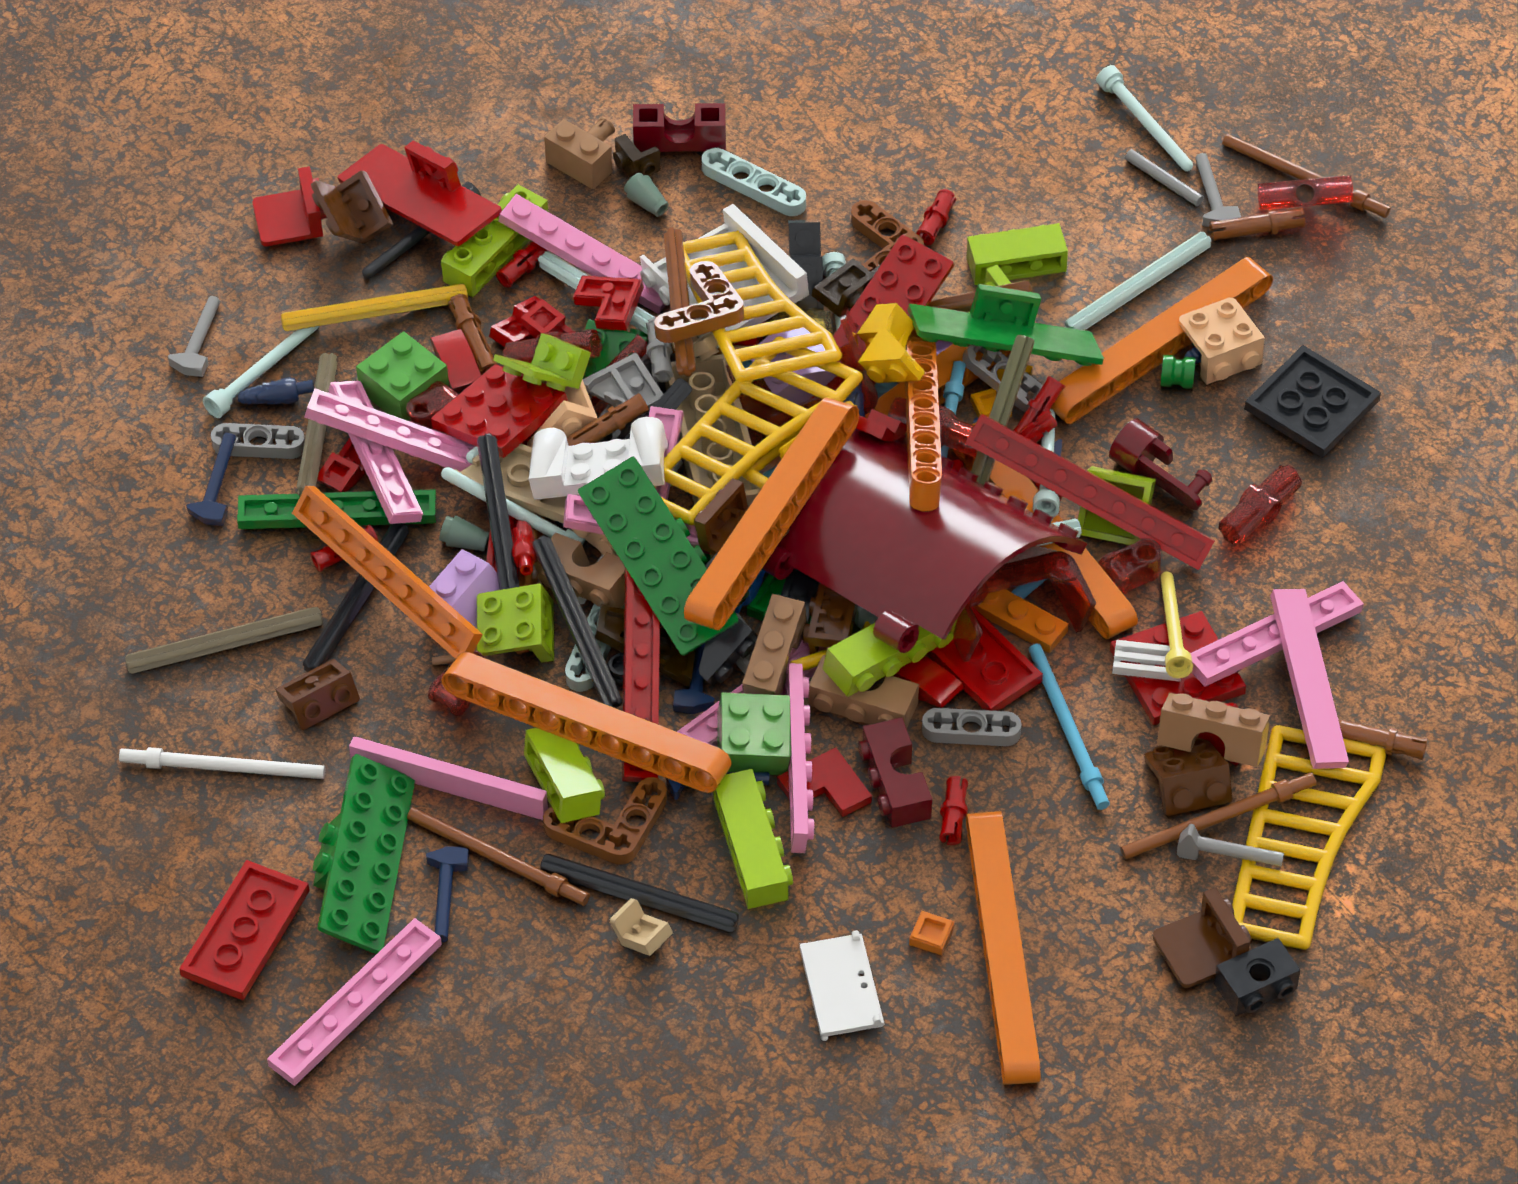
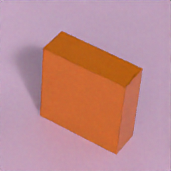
M921 911L910 935L909 945L942 956L954 930L955 921Z

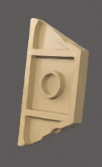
M520 444L505 458L499 457L505 497L532 513L563 523L566 496L537 500L533 498L529 482L532 447ZM477 455L472 459L473 464L459 473L484 486L480 458Z

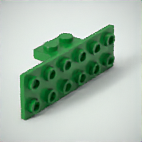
M978 284L970 313L911 303L908 305L907 311L913 321L917 336L928 342L943 340L952 342L960 347L975 345L982 346L988 351L998 352L1000 349L1011 351L1016 336L1024 335L1032 338L1035 342L1031 354L1044 356L1052 361H1061L1062 359L1073 360L1083 366H1091L1092 364L1102 365L1104 357L1092 332L1035 323L1041 302L1039 293Z
M634 456L578 489L581 499L682 656L687 655L739 622L738 616L734 611L720 630L686 621L684 618L685 603L706 572L707 568L704 564L708 560L699 545L695 547L691 545L687 539L691 535L687 526L681 518L675 520Z
M355 754L351 758L340 814L330 823H325L320 831L318 840L322 844L320 852L313 863V871L316 872L313 886L325 890L317 929L327 935L377 954L384 948L408 821L407 815L410 810L415 780L404 773L359 754Z

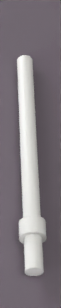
M148 747L147 751L121 748L119 753V762L146 764V768L161 769L162 766L315 779H324L325 777L324 765L163 752L162 748Z

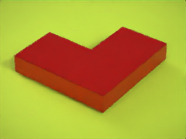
M581 276L573 299L575 305L600 307L594 320L596 329L627 331L644 285L642 279Z
M836 747L809 760L812 761V780L807 782V790H813V798L825 793L842 817L872 803V795ZM789 771L777 776V784L789 799Z

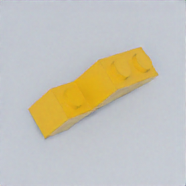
M897 303L876 305L857 333L865 342L867 348L858 362L867 371L868 377L877 383L920 381L924 374L923 368L906 351V343L914 326L912 319Z

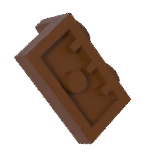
M819 584L817 596L811 597L809 616L812 618L810 624H805L803 631V643L808 644L810 655L817 653L819 646L831 647L850 637L858 607L857 604L823 584Z
M335 659L275 689L279 700L294 713L298 727L302 730L313 726L360 700L351 672Z

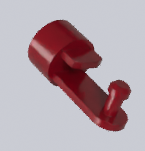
M1138 418L1128 422L1112 442L1109 458L1131 474H1142L1145 477L1156 479L1155 484L1187 507L1198 510L1202 506V501L1198 494L1205 486H1209L1212 483V475L1204 469L1198 470L1194 480L1186 486L1153 462L1155 458L1165 465H1169L1173 461V452L1169 446L1163 443L1164 437Z

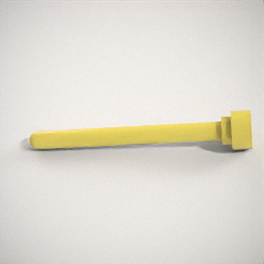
M1165 571L1160 576L1170 651L1165 656L1166 672L1171 677L1184 678L1193 670L1192 656L1183 647L1174 577L1171 572Z

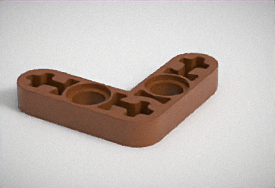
M863 200L852 206L851 223L853 227L882 248L881 251L862 264L870 272L885 260L901 235H905L924 245L923 239L874 202ZM888 228L894 230L895 234L884 236L879 232L882 229Z
M701 261L691 266V286L703 302L658 315L654 320L656 339L664 343H673L736 325L744 319L743 300L715 263ZM714 292H723L720 294H711ZM695 318H706L703 320H693Z
M649 777L641 780L614 825L591 816L559 823L558 826H554L553 822L558 823L559 819L553 808L550 807L543 815L544 832L553 840L618 865L627 864L636 857L666 806L667 787L659 778ZM653 791L657 792L658 795L651 796L650 800L648 801V807L645 806L646 794L651 795ZM639 815L644 817L646 822L641 826H631L627 820L631 816ZM587 829H593L599 833V836L594 840H585L580 835ZM622 843L627 844V848L622 847L620 851L615 850V846L620 847Z

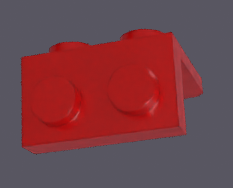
M310 166L298 168L300 190L260 196L253 199V209L260 241L263 246L323 237L321 220L327 219V217L313 200L312 194L314 191L311 183L316 180L319 181V178H312Z

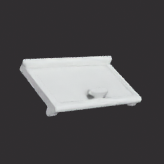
M853 931L852 935L800 944V953L821 1040L826 1041L828 1036L878 1028L885 1025L862 934H859V931Z

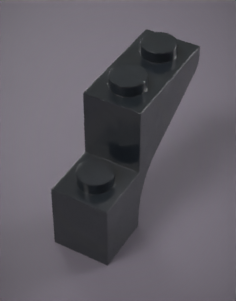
M788 220L789 257L807 273L809 296L795 304L812 319L824 320V305L811 296L813 288L823 281L820 220Z
M718 553L705 565L707 569ZM748 590L739 602V604L737 605V607L740 606L749 596L750 592ZM739 619L737 624L705 643L699 667L700 675L713 687L717 682L723 683L733 672L732 666L740 657H747L753 651L756 644L754 641L758 638V635Z

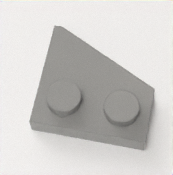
M637 353L583 379L588 393L615 407L640 393L650 410V407L663 395ZM647 412L638 416L637 418L643 417Z

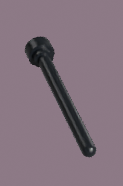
M465 182L462 185L481 196L479 190L471 182ZM418 226L364 267L362 275L367 279L372 278L431 232Z

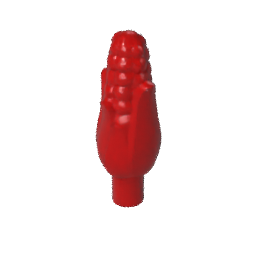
M518 521L516 528L513 529L512 560L519 567L521 574L530 575L533 572V565L537 560L532 546L535 538L530 524L527 521Z

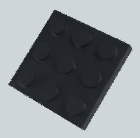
M1302 345L1245 401L1244 410L1323 458L1380 401L1381 392Z

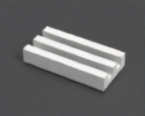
M1116 640L1112 674L1180 681L1181 679L1168 675L1166 667L1154 666H1165V656L1170 651V646ZM1121 661L1136 662L1141 664L1124 663Z

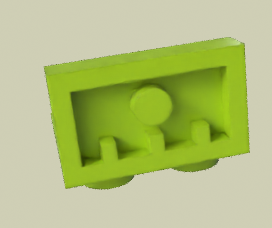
M541 333L532 363L495 354L493 361L504 365L502 370L504 372L520 377L523 373V380L541 385L542 382L547 381L546 386L565 391L566 386L575 389L580 388L591 352L554 336Z
M541 583L479 593L477 595V629L483 634L477 645V652L480 656L529 649L534 652L541 663L554 661V600Z

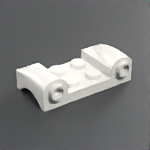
M654 417L638 418L631 424L630 439H613L607 442L580 443L572 446L568 445L566 434L560 429L546 428L538 431L534 435L529 482L534 500L563 497L568 494L579 495V488L632 456L637 459L653 486L665 485L664 451L668 449V443L662 421Z

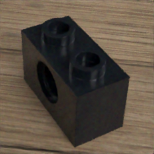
M1276 938L1216 966L1214 985L1237 1017L1245 1012H1256L1265 1003L1276 998L1284 999L1293 994L1298 987L1300 968L1280 939ZM1255 978H1259V979H1262V980H1264V981H1256V980H1254V979H1255Z

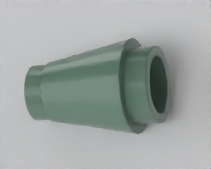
M637 173L624 186V191L627 193L629 200L656 217L664 214L669 207V203L648 175Z
M457 515L454 518L446 516L441 528L439 541L445 542L447 547L485 551L490 533Z

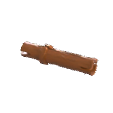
M1302 207L1280 212L1272 209L1268 210L1267 214L1215 222L1210 221L1209 231L1223 230L1210 234L1211 240L1216 241L1264 232L1277 234L1278 230L1305 227V218H1292L1301 217L1304 215V210Z
M457 294L450 298L451 301H448V305L456 320L455 327L457 330H462L480 374L483 375L497 362L493 361L492 351L480 327L481 320L479 316L473 312L465 294Z
M637 393L617 407H609L607 413L568 436V445L596 443L617 429L622 431L626 428L625 425L650 411L641 394Z
M1338 719L1342 737L1345 739L1369 743L1372 746H1383L1387 755L1392 756L1393 753L1420 760L1424 759L1428 738L1406 735L1398 732V729L1395 728L1386 730Z

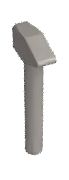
M1198 154L1195 160L1212 210L1203 215L1202 226L1209 227L1210 221L1241 218L1238 206H1223L1207 154Z
M208 297L185 352L168 355L169 366L184 375L203 377L208 367V357L198 353L220 304V300L217 297Z
M1189 824L1180 833L1177 847V855L1179 857L1192 860L1198 858L1200 850L1282 867L1284 857L1282 852L1201 837L1194 824Z

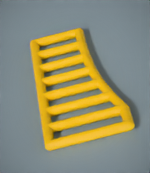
M738 230L683 242L687 283L697 303L703 301L691 286L690 268L693 264L701 261H710L720 267L745 261L748 267L722 273L730 283L756 278L759 284L735 289L743 301L767 295L773 301L744 307V319L742 321L786 312L790 316L789 318L726 331L725 328L712 331L736 381H751L837 362L841 359L842 353L832 334L801 310L782 292L760 263L748 240ZM736 244L738 250L691 260L687 255ZM800 328H805L810 332L805 335L736 350L732 344ZM820 344L825 349V351L748 368H744L742 364L743 361Z
M778 336L774 338L773 341L782 340L786 338ZM802 348L785 353L798 357L816 352L808 348ZM777 354L756 358L749 367L771 363ZM840 362L816 366L845 379L836 391L792 371L772 376L820 399L827 397L841 402L863 380V375L860 371ZM754 380L746 382L735 381L664 458L665 482L700 498L690 511L662 498L675 519L681 518L687 525H695L694 519L697 514L714 499L720 489H723L732 478L738 480L764 455L786 438L802 429L819 403L807 409L752 384ZM741 394H744L795 418L779 427L731 404ZM723 415L768 437L756 446H753L712 427V425ZM701 437H704L743 455V457L731 467L692 449V447ZM681 459H684L721 476V478L711 488H708L672 471V468Z
M1276 725L1271 730L1257 793L1270 789L1271 784L1275 783L1277 767L1303 773L1312 772L1313 775L1362 784L1354 797L1310 788L1293 794L1292 799L1345 810L1337 823L1268 809L1269 804L1253 810L1246 840L1247 846L1282 852L1284 856L1317 862L1318 865L1314 876L1310 877L1257 866L1255 861L1242 859L1232 903L1234 917L1240 926L1244 925L1247 928L1251 939L1270 942L1279 938L1284 946L1306 950L1311 945L1317 913L1333 861L1351 825L1381 782L1386 753L1383 746H1372L1369 743L1343 738L1347 753L1371 758L1369 772L1348 767L1313 769L1311 760L1280 754L1283 740L1306 744L1304 731ZM1270 823L1330 837L1323 850L1264 838L1262 833L1264 824ZM1252 879L1308 890L1306 904L1301 905L1249 894ZM1246 908L1302 919L1299 934L1243 923Z

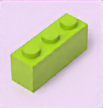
M1060 223L969 236L967 237L966 258L974 285L986 282V269L995 265L1000 267L1009 280L1067 272L1068 249Z
M539 728L527 729L524 756L542 790L547 791V799L560 823L600 815L601 800L605 797L604 786L600 779L595 778L591 762L587 756H583L579 744Z

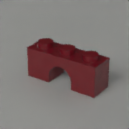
M695 103L693 116L682 121L667 117L664 112V104H633L634 145L640 152L653 147H657L660 152L706 151L711 148H720L726 151L725 103Z
M903 718L863 726V740L858 741V749L862 761L868 760L870 766L868 768V777L871 787L878 788L880 794L878 796V805L881 815L888 816L892 828L932 819V796L923 772L902 774L895 770L898 767L912 764V742Z

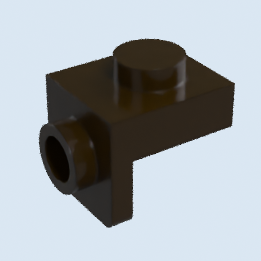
M626 134L615 138L613 159L617 167L624 169L630 178L637 173L650 177L660 171V151L657 147L640 153Z

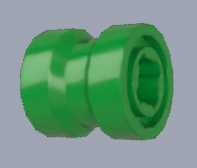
M1163 355L1160 386L1171 387L1175 384L1180 385L1183 389H1193L1196 358L1185 357L1184 359H1176L1173 355Z

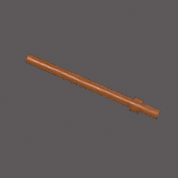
M1226 134L1223 139L1222 145L1350 202L1351 207L1360 211L1366 209L1383 218H1387L1390 213L1391 207L1370 198V194L1362 190L1354 191L1230 134Z
M1311 772L1288 782L1286 779L1271 784L1270 789L1121 846V853L1124 859L1127 860L1178 840L1180 833L1189 824H1194L1197 831H1201L1272 802L1282 803L1292 799L1293 794L1317 785L1316 779Z
M412 807L407 815L408 820L544 886L546 892L558 898L564 896L582 906H585L589 901L590 893L569 884L567 878L557 873L551 875L415 807Z

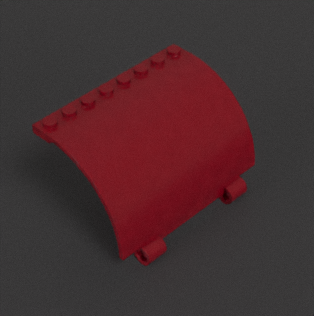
M855 428L791 524L789 533L777 545L762 570L782 580L788 577L793 569L796 568L878 617L873 628L874 636L897 651L907 653L914 647L919 637V626L946 640L959 615L980 587L1005 563L1027 549L1052 542L1067 551L1082 555L1087 542L1076 537L1079 531L1063 523H1060L1059 527L1051 523L1053 520L1051 515L1035 509L1034 513L1027 510L1028 503L1013 495H1010L1009 499L1002 496V488L988 481H985L984 485L977 482L979 477L977 474L962 467L959 471L952 468L954 462L942 455V482L939 507L932 511L914 509L909 503L907 442L904 441L906 435L904 434L899 439L888 442Z

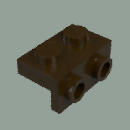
M851 259L813 288L811 296L840 318L852 309L880 265L870 272L855 259Z

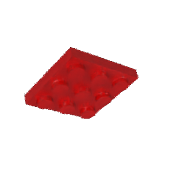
M494 364L431 418L433 429L477 447L479 436L491 434L497 439L499 457L505 458L539 429L563 400L568 401L563 391L548 387L543 383L536 385L523 380V375L520 377L502 371V366Z
M1202 611L1179 618L1183 647L1189 653L1219 640ZM1164 623L1117 640L1169 646L1167 624ZM1116 640L1110 642V651L1113 656L1115 655ZM1121 661L1124 663L1141 664L1136 662ZM1238 671L1206 687L1203 686L1192 672L1187 677L1181 678L1180 681L1125 675L1153 726L1160 724L1161 709L1169 693H1183L1200 700L1223 702L1243 695L1246 692V684Z

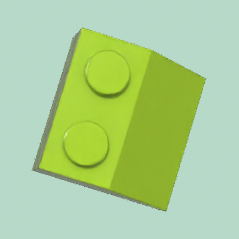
M1094 466L1087 470L1151 505L1156 479ZM1080 506L1078 520L1082 536L1140 547L1142 539Z

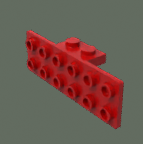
M414 140L404 147L407 157L384 144H379L337 176L339 183H343L361 170L367 172L385 208L455 246H461L502 212L501 206L461 186L457 173L458 167L450 157H444L432 148L425 147Z
M905 235L899 237L833 335L842 353L841 359L837 362L860 371L863 375L861 386L863 400L866 399L876 382L868 377L867 371L858 362L867 348L865 342L857 333L874 307L879 304L897 303L909 316L907 311L908 305L911 303L928 306L954 267L953 261ZM836 376L825 386L836 391L845 379Z

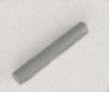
M1133 149L1127 152L1125 156L1127 161L1190 203L1199 206L1203 202V195Z

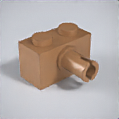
M602 117L586 132L563 119L544 136L546 162L587 187L595 189L613 172L612 149L610 145L604 142L610 135L615 133L613 123L608 119L603 124L606 118Z

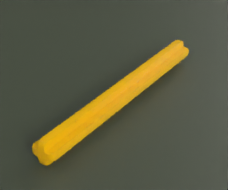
M465 284L443 286L285 312L281 314V323L284 331H293L448 305V301H451V297L457 294H465L468 298Z

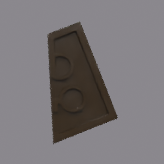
M601 604L598 612L595 639L624 653V609ZM660 623L659 672L689 687L692 680L696 649L682 656Z

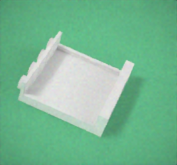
M734 204L723 209L725 222L723 225L700 237L704 238L738 230L748 240L755 255L774 283L794 304L809 296L807 273ZM736 244L687 255L691 260L738 250ZM645 255L640 256L642 267L640 276L643 283L648 288L652 287L659 294L662 302L665 305H669L670 295L666 257L653 264ZM743 261L720 266L719 268L722 272L748 266ZM756 278L731 283L734 289L759 284ZM688 285L689 304H697V301ZM767 295L744 300L743 303L744 307L770 302L773 299ZM776 314L744 320L736 325L725 327V330L730 331L757 325ZM695 318L693 320H703L705 318ZM711 332L698 335V337L700 338V337H702V336H704V335H706V334H709V333H711Z

